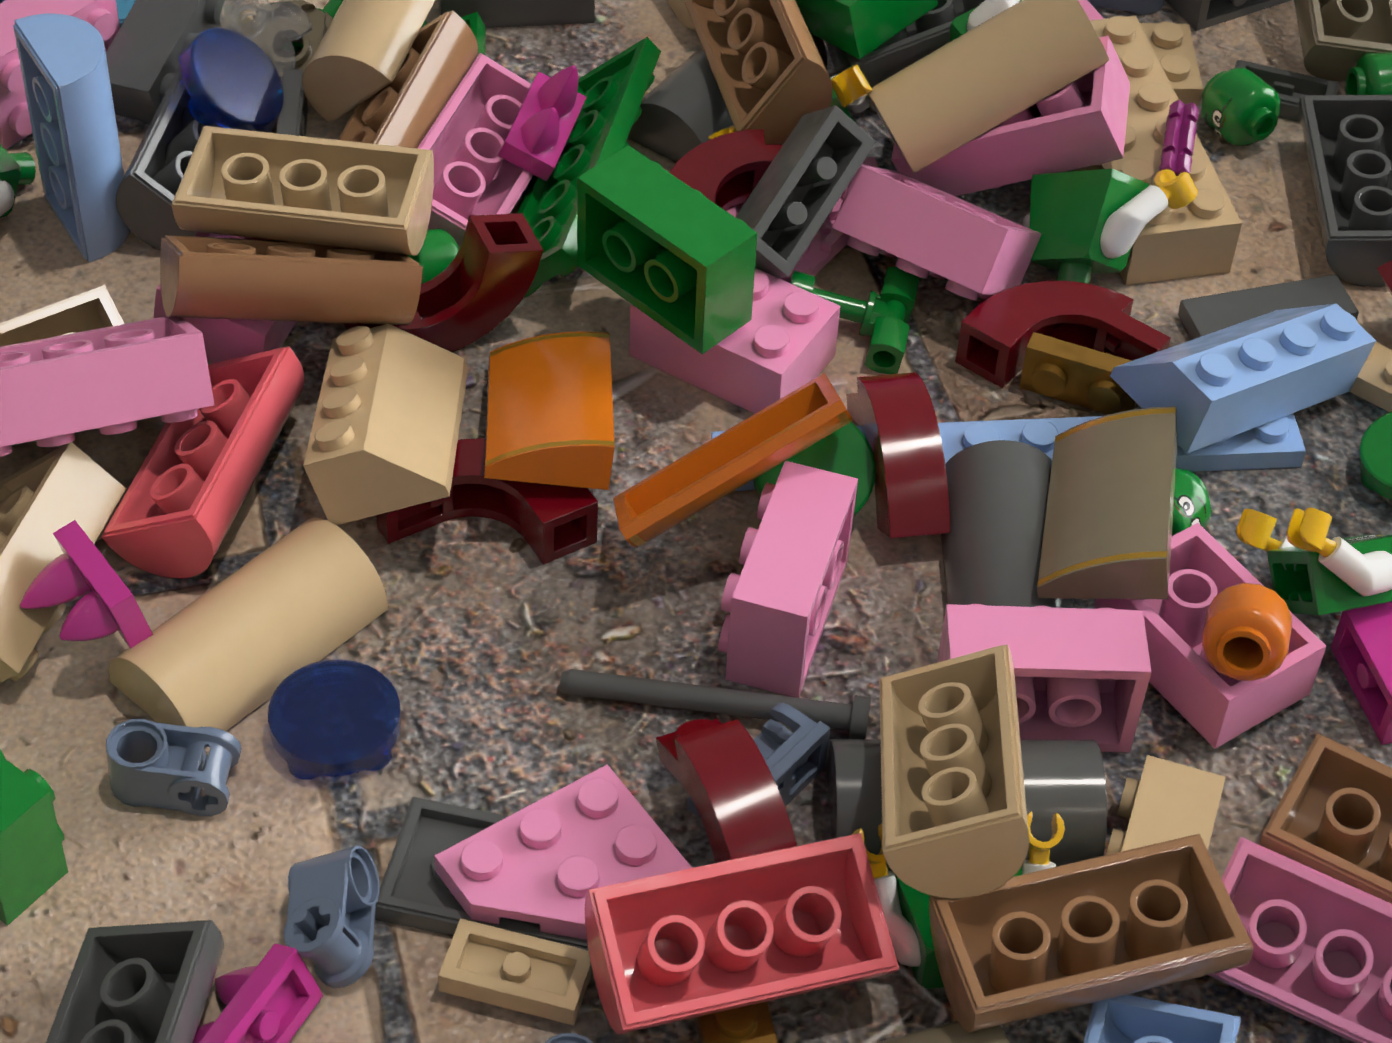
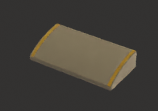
M1176 406L1151 407L1109 414L1074 426L1055 436L1037 585L1038 598L1168 599L1177 459Z

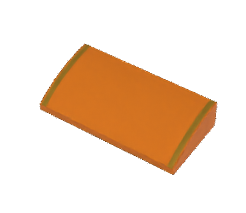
M583 331L545 334L522 339L490 351L484 478L609 490L615 449L610 333Z
M823 373L615 496L613 501L619 530L625 540L634 548L640 547L852 422V417L826 374Z

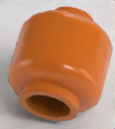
M1240 583L1225 588L1214 597L1206 613L1202 633V648L1208 662L1219 673L1235 680L1254 681L1268 677L1279 669L1288 654L1291 637L1292 616L1286 602L1274 590L1260 584Z

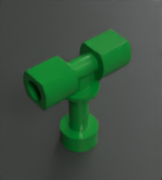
M888 267L881 286L880 295L870 291L868 300L863 301L814 288L816 276L794 270L790 284L840 305L839 318L861 323L859 335L871 336L864 365L878 373L897 374L905 353L910 328L907 323L915 304L920 277L903 271L898 267Z

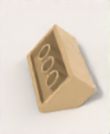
M390 324L370 329L367 326L353 327L332 339L303 464L328 521L335 525H340L450 496L468 374L465 358Z
M73 442L60 446L3 479L0 483V683L7 679L13 682L17 681L30 670L39 654L34 648L42 633L53 627L65 611L66 604L39 609H22L20 607L22 598L32 581L46 565L63 554L53 533L76 520L94 544L101 539L106 526L115 512L114 509L126 490L121 483Z

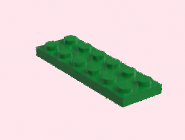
M648 37L578 78L577 92L586 96V100L558 162L547 181L533 175L517 212L523 213L543 249L534 280L523 298L535 293L544 282L556 275L567 276L578 268L577 177L628 145L627 137L632 125L641 115L642 109L640 104L645 92L654 82L655 75L653 71L661 54V50Z

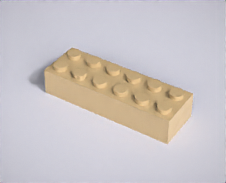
M1114 16L1108 19L1090 20L1099 37L1109 35L1130 82L1123 159L1072 171L1113 168L1146 182L1149 186H1156L1154 177L1159 172L1161 165V154L1169 107L1174 101L1179 99L1136 16ZM1197 134L1195 136L1194 150L1191 157V171L1189 173L1198 190L1197 196L1185 207L1172 209L1167 206L1165 210L1145 225L1132 245L1126 267L1119 272L1125 285L1230 273L1242 222Z

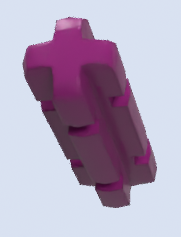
M1177 100L1169 107L1159 171L1169 169L1174 171L1176 176L1182 172L1190 173L1191 157L1194 150L1196 122L1199 115V109L1193 102L1184 104L1182 101Z

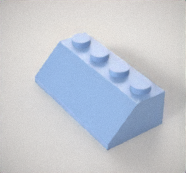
M1338 304L1281 309L1113 368L1110 377L1142 409L1176 406L1177 444L1186 453H1190L1349 392L1376 340L1358 324L1354 316L1344 311Z

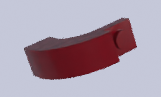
M763 129L736 131L715 137L696 146L678 160L669 173L691 188L700 191L707 199L727 211L738 204L746 202L783 145H765Z
M523 213L469 216L461 247L454 260L439 275L421 284L419 302L412 322L408 326H393L450 352L466 347L498 326L511 314L529 290L543 253V249ZM343 323L346 330L357 326H367L369 327V329L381 326L374 324Z
M1041 281L1018 285L999 292L983 301L961 321L955 362L995 385L1004 388L1023 369L1026 348L1033 332L1131 361L1169 348L1171 338L1131 317L1134 299L1119 292L1081 282Z
M916 372L857 377L858 393L846 394L847 410L853 421L860 424L863 428L867 441L873 451L876 466L877 528L889 538L951 533L947 474L941 435L933 403L923 380Z
M483 438L458 440L449 497L376 515L377 528L388 544L455 518L484 517L494 519L509 525L519 532L543 565L597 543L598 501L588 488L484 478L486 439Z
M718 719L691 720L681 724L675 732L656 737L660 762L685 788L696 806L706 830L715 863L797 846L785 805L774 778L756 743L738 719L721 723Z

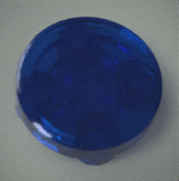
M211 28L200 33L180 52L179 63L181 65L182 78L191 97L188 102V108L192 116L201 124L212 125L217 123L224 128L260 132L281 112L284 103V90L279 73L266 53L246 36L230 29Z
M333 659L306 665L286 677L276 688L270 699L268 724L271 741L278 754L287 762L289 772L294 777L302 780H311L319 776H346L363 770H380L388 765L392 759V748L398 739L401 729V711L398 694L387 677L375 668L360 662Z

